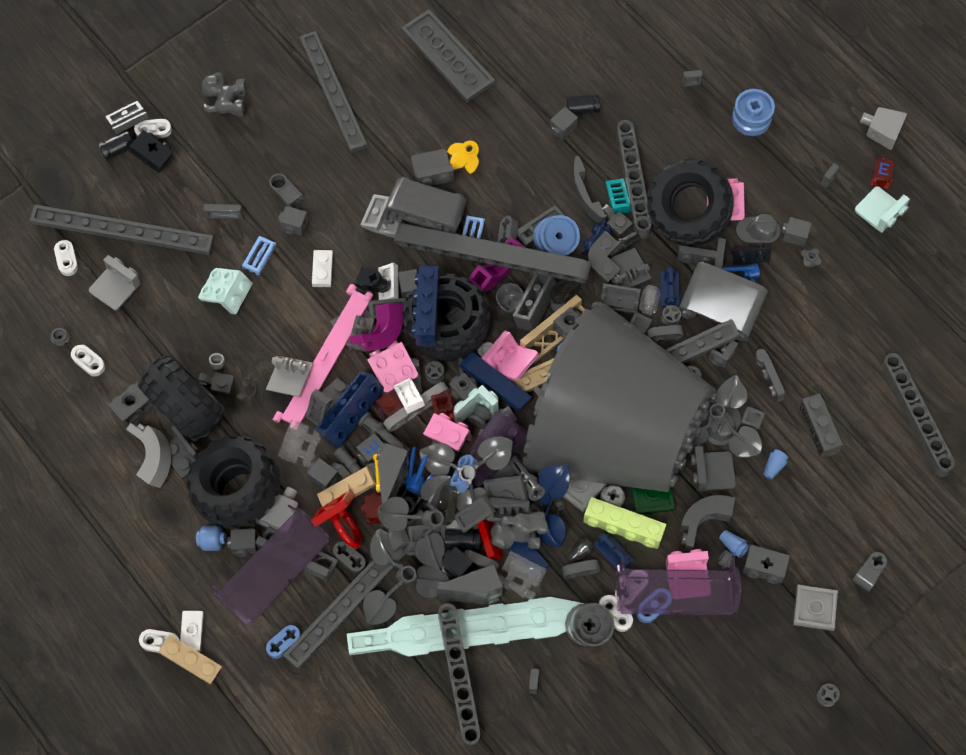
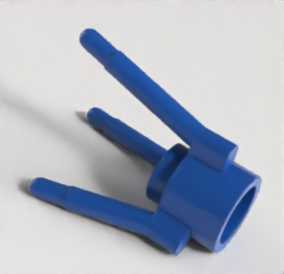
M757 264L722 267L723 270L728 272L741 271L742 277L752 282H755V279L760 277V270Z
M413 447L405 484L407 485V490L420 494L424 483V477L421 474L428 456L424 455L417 474L412 476L416 447ZM431 473L426 480H428L431 477H434L435 475Z

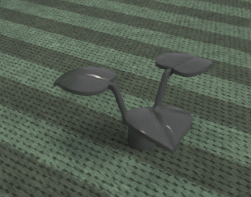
M734 375L726 380L717 390L716 404L710 407L709 412L711 416L708 417V423L706 424L705 420L702 421L700 435L698 437L695 436L693 439L694 446H699L709 439L707 428L714 421L717 424L726 423L735 435L729 441V448L735 456L741 458L757 456L762 451V441L758 432L752 427L743 426L737 433L727 419L726 410H729V408H741L748 398L746 388L738 376Z
M505 437L488 438L478 448V454L483 460L474 466L465 465L461 468L452 463L455 453L452 447L445 443L432 444L421 449L419 453L421 460H423L424 455L428 456L425 467L436 476L447 475L451 466L459 471V476L463 481H467L470 490L467 489L463 493H459L456 498V506L460 512L483 495H486L489 500L486 490L483 488L474 489L471 480L476 476V469L485 462L493 470L504 468L510 461L513 442Z
M447 475L434 476L423 483L420 495L422 499L428 501L426 505L430 509L425 511L423 515H407L409 507L407 502L401 497L387 499L377 510L380 522L392 531L405 529L407 519H422V523L430 527L424 534L425 538H420L416 542L415 555L421 563L434 569L441 568L442 556L445 550L442 537L438 533L431 532L443 523V514L438 509L445 508L451 498L450 482L452 477Z
M378 529L371 539L370 555L373 561L380 566L390 562L392 566L399 568L396 574L398 583L386 595L380 590H374L365 596L363 611L366 622L371 625L384 623L394 615L396 602L388 597L402 584H407L413 580L417 581L416 591L424 598L431 599L437 597L436 585L450 581L447 575L440 569L423 565L417 569L416 573L412 566L403 567L402 564L395 563L393 560L401 557L403 548L400 551L393 552L389 533L382 529Z

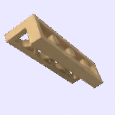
M578 295L574 296L520 340V346L529 349L533 346H542L541 352L534 363L538 362L564 340L561 336L558 338L559 334L553 331V320L570 307L574 311L579 310L581 313L585 310L581 306L582 299ZM566 321V322H565L566 324H570V325L574 324V323L571 322V321ZM556 335L553 343H545L544 337Z

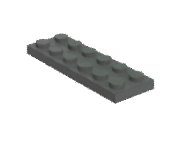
M430 9L401 28L402 33L467 103L495 84V79Z

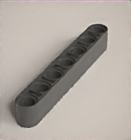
M622 120L617 125L616 139L624 182L631 205L630 215L633 223V232H637L640 239H645L650 234L651 219L647 210V195L635 131L630 121ZM639 226H644L646 229H641Z
M890 353L884 359L881 370L933 472L939 477H945L955 465L954 458L902 358L896 353ZM888 363H893L895 367H891ZM896 379H901L904 383H899ZM905 395L910 396L912 400L906 399ZM913 412H918L921 417L915 416ZM922 429H927L930 434L924 433ZM931 446H936L939 451H934ZM940 463L946 464L947 468L941 467Z
M446 603L439 608L438 619L462 742L467 746H474L480 739V729L456 608L452 604ZM450 610L453 616L446 619L442 616V612ZM450 629L455 630L457 636L449 639L445 635L446 631ZM451 650H458L461 656L458 659L451 658L449 655ZM455 670H462L465 676L462 679H456L453 676V672ZM466 690L469 696L467 699L461 700L458 698L457 692ZM464 710H469L472 713L473 717L470 720H464L461 717V713ZM467 731H474L477 738L474 741H468L465 738V733Z

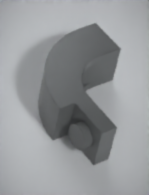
M724 495L708 496L697 501L688 509L679 530L684 532L681 544H685L684 551L690 552L693 550L696 531L701 523L711 519L730 522L735 497Z

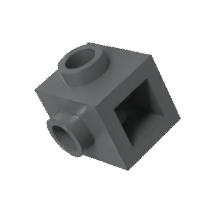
M465 373L460 376L456 375L449 383V394L454 401H464L469 397V393L474 388H477V383L471 376L468 377Z

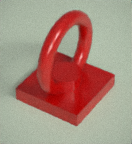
M350 489L321 507L311 521L316 527L330 518L343 541L348 546L358 549L362 545V535L354 519L345 510L355 497V494ZM341 517L349 526L354 536V539L347 533L344 526L342 525L340 520Z

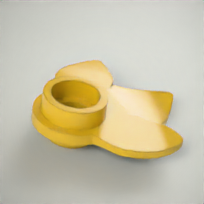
M476 142L455 143L448 148L447 152L452 155L450 165L452 164L453 170L465 166L469 174L475 172L479 165L477 157L479 146ZM473 147L472 151L470 152L467 151V148Z

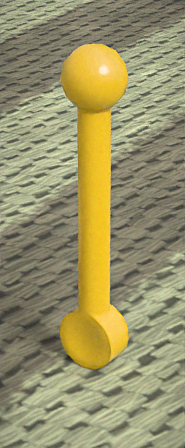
M374 454L376 491L381 492L379 467L377 466L378 460H376L377 454Z

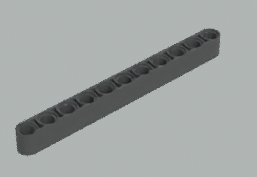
M403 223L398 225L393 241L395 244L407 248L579 283L587 282L591 263L583 259Z

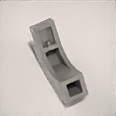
M130 423L126 430L139 438L146 450L145 460L136 475L149 485L161 488L167 478L171 465L169 443L164 434L158 429L148 425L146 427L140 423L138 426Z

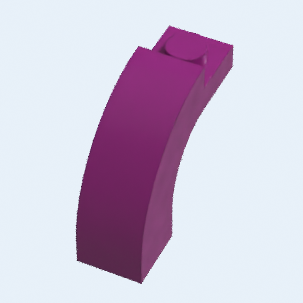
M510 237L505 243L526 248L513 237ZM491 264L478 265L468 279L472 280V284L478 285L483 292H487L499 285L514 269Z
M403 303L376 305L377 323L374 331L371 334L349 336L350 344H358V347H365V351L378 350L390 346L399 336L403 325Z

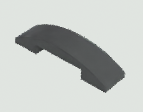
M576 156L573 172L576 196L587 215L599 224L606 219V216L599 201L591 202L582 181L585 179L586 170L580 156Z

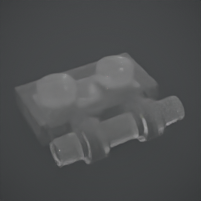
M291 420L278 458L296 463L298 457L304 458L302 465L309 467L311 461H314L316 447L320 444V435L315 429L313 435L307 434L309 426ZM304 440L310 442L307 451L301 450Z
M510 551L502 567L503 570L508 572L507 577L499 575V579L503 588L517 592L522 598L527 597L533 600L535 592L529 590L531 584L539 587L547 569ZM515 576L524 580L522 586L514 582Z

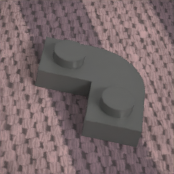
M605 231L590 247L588 261L591 263V269L608 284L621 269L608 258L619 245V242Z

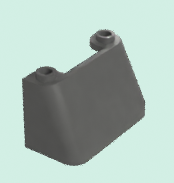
M408 177L398 178L387 201L383 222L392 225L396 219H398V223L406 220L438 231L457 234L467 200L460 193L444 191L412 181Z
M698 262L679 309L681 316L686 319L694 318L696 314L719 324L732 319L740 335V338L736 340L747 342L763 308L768 291L765 287L711 264Z

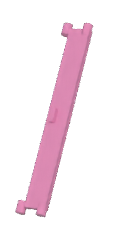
M350 284L346 293L351 297L315 358L300 397L294 396L284 414L277 411L272 419L273 421L279 423L282 419L291 424L289 428L293 431L299 428L306 416L311 393L315 389L320 391L349 340L356 315L363 316L368 307V301H371L373 297L372 293L367 292L363 295L355 291L357 289L355 285Z

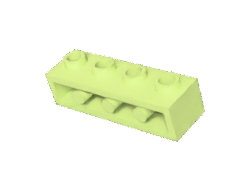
M593 497L589 501L583 521L592 527H599L611 534H618L630 541H637L647 547L656 549L660 545L666 527L665 523Z

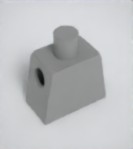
M879 107L874 116L864 112L860 123L870 126L867 137L892 150L907 113Z
M287 487L283 495L278 494V496H275V503L272 508H268L264 512L265 516L260 520L255 519L256 523L291 537L300 510L298 502L294 501L297 491Z

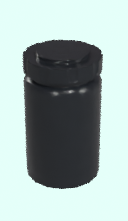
M598 95L567 97V109L573 114L599 113L600 99Z
M124 131L98 144L102 155L107 160L109 157L129 150L133 142L129 133Z
M446 531L445 551L452 550L454 547H457L460 551H479L481 543L480 531H476V533L473 531L465 533L463 531Z

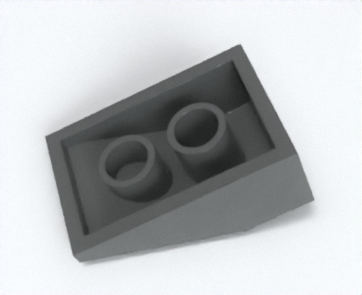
M385 443L383 449H379L376 460H378L377 466L379 467L382 504L387 499L397 496L409 467L408 451Z
M494 564L436 585L438 599L444 601L474 604L488 603L490 605L500 601L499 598H502V584Z

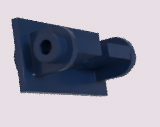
M606 220L599 224L596 223L590 231L592 234L582 244L584 248L580 254L589 253L590 247L605 231L611 235L612 228L608 225L604 226Z
M668 267L665 272H660L661 307L669 305L679 307L680 305L679 272H676L673 267Z
M608 532L606 534L602 533L598 537L599 540L593 544L619 573H622L635 561Z

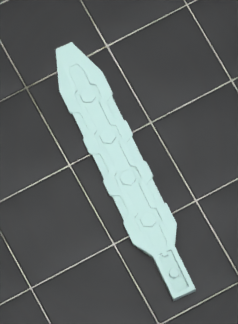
M545 597L504 605L501 603L470 610L457 609L463 647L468 649L469 646L491 643L497 645L509 643V641L558 636L566 632L565 620L570 610L579 604L585 603ZM449 610L447 613H442V616L449 619L453 616V613ZM438 614L405 616L388 628L347 634L349 655L392 650L410 657L444 650ZM450 629L446 631L445 635L447 638L453 639L457 636L455 630Z

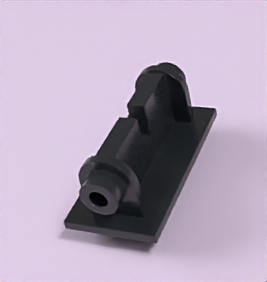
M765 244L753 245L751 248H748V246H735V248H731V254L733 255L732 264L770 262L771 247Z

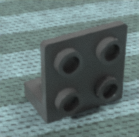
M173 425L170 428L175 438L168 442L171 450V466L180 478L184 480L190 475L189 468L191 463L196 461L198 450L192 442L189 443L186 439L187 436Z

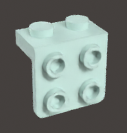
M875 187L855 207V212L883 233L887 227L891 228L899 215L902 216L909 208L907 204L910 199L903 195L897 201L880 187Z
M215 268L210 273L198 298L201 301L220 303L231 314H236L253 283L240 270Z
M483 385L478 389L474 388L466 400H461L455 405L454 422L456 424L458 421L463 422L474 412L476 405L489 410L492 413L491 418H494L498 414L497 395L493 391L489 392Z

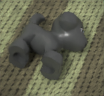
M220 72L206 76L202 81V95L204 97H217L215 105L203 104L204 111L209 113L218 112L220 114L230 113L244 117L245 107L243 100H236L234 103L233 101L236 97H246L247 87L245 79H238L235 85L229 86L225 85L224 75Z
M544 512L518 513L515 517L504 516L501 521H496L491 528L492 544L502 549H510L514 542H527L530 549H538L540 547V537H535L536 531L539 534H545L547 531Z

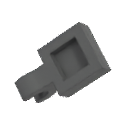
M605 205L602 208L608 220L606 225L612 228L611 231L619 238L632 227L633 223L620 211L615 214L609 205Z
M215 372L214 377L200 373L198 381L203 386L211 387L212 393L230 396L234 376Z

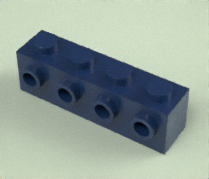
M419 266V273H415V285H418V290H414V302H417V307H413V319H416V324H412V336H415L417 345H436L440 281L438 266Z
M360 371L319 423L315 431L327 444L339 448L346 441L352 430L357 427L358 422L369 411L375 400L380 397L384 387L371 373Z

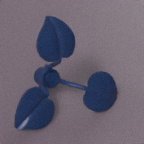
M568 464L547 466L539 473V484L545 489V494L539 501L547 504L544 512L547 531L545 534H539L536 531V534L544 543L553 547H561L566 536V524L558 515L551 514L548 516V512L553 505L552 501L563 497L568 491L570 484Z

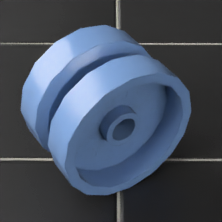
M749 89L740 93L736 99L732 115L734 127L742 134L748 136H757L766 132L771 125L775 109L771 96L758 89Z
M564 215L545 218L535 228L533 235L534 244L538 251L563 256L568 255L579 244V228L570 217Z

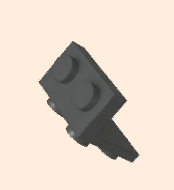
M445 149L416 154L411 157L418 183L434 186L454 181L453 167L449 163Z
M703 446L695 447L693 454H690L691 465H694L692 480L693 484H696L697 492L734 489L736 483L732 453L729 451L703 453Z

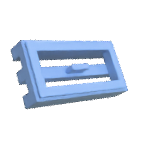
M467 216L462 235L467 236L470 221H473L470 237L474 238L477 222H479L477 238L481 239L485 219Z
M259 236L244 261L242 268L260 275L274 251L276 243ZM264 242V244H263L261 250L258 252L257 257L255 258L253 264H252V265H249L250 262L252 261L254 255L256 254L258 248L260 247L261 243Z

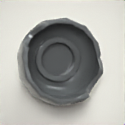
M507 283L497 290L495 298L499 307L504 312L513 314L524 292L519 285Z

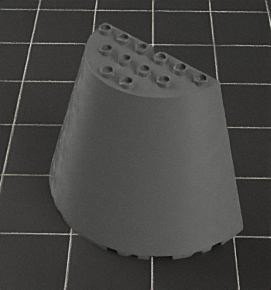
M594 302L591 306L593 308L591 310L585 309L580 318L578 317L575 321L578 327L575 330L570 329L548 371L551 376L548 378L547 383H543L535 405V424H530L528 428L527 441L524 447V453H527V456L523 458V465L530 474L538 475L547 466L568 464L570 479L669 492L671 486L674 487L677 483V473L679 469L683 470L686 463L684 458L687 453H691L694 447L693 439L695 436L698 437L702 430L700 425L703 420H707L710 413L708 408L710 404L715 403L718 393H716L714 387L608 305L602 302Z

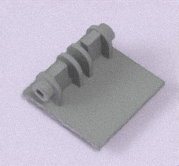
M283 356L273 357L272 364L275 366L266 390L300 397L313 363Z

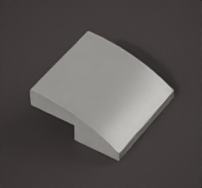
M374 194L360 225L375 233L395 238L398 225L400 224L398 219L394 220L392 225L383 222L384 210L389 197Z

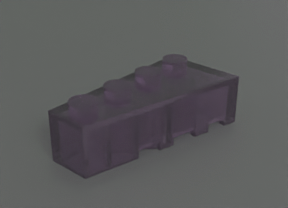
M496 411L466 455L473 456L479 463L483 460L478 454L480 444L488 438L505 437L513 442L512 458L526 444L527 432L511 418ZM486 462L476 469L475 478L471 481L473 488H482L484 486L483 482L491 479L499 470L489 468Z

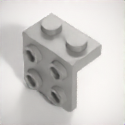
M107 255L103 260L107 269L89 288V292L104 304L117 311L141 284L138 279V273L133 268H126L120 259L116 257L113 259Z

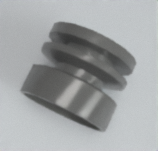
M585 603L573 607L565 620V629L569 638L582 646H600L613 635L615 627L614 618L610 610L597 603ZM584 622L590 623L591 626H590V627L584 626Z

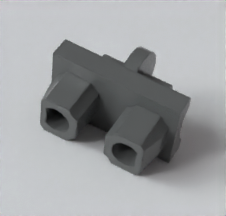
M356 315L350 336L371 334L375 319ZM349 339L348 348L361 352L365 351V347H358V344H350Z

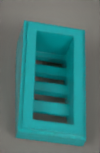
M624 179L606 181L609 203L614 213L617 214L619 211L621 213L630 212L631 205ZM613 185H621V187L611 188ZM622 190V192H618V193H613V192H612V191Z

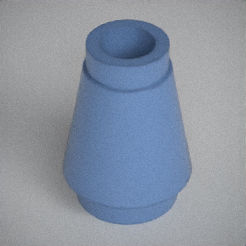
M775 449L774 452L770 453L762 474L769 479H773L788 463L787 459L789 457L780 450Z
M727 530L719 537L728 550L734 553L733 556L741 558L749 549L746 540Z

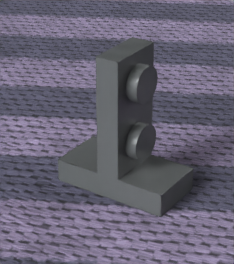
M718 238L716 251L680 245L677 260L683 263L705 262L722 269L726 239Z
M337 378L322 392L315 389L310 396L306 418L318 426L348 388V385Z

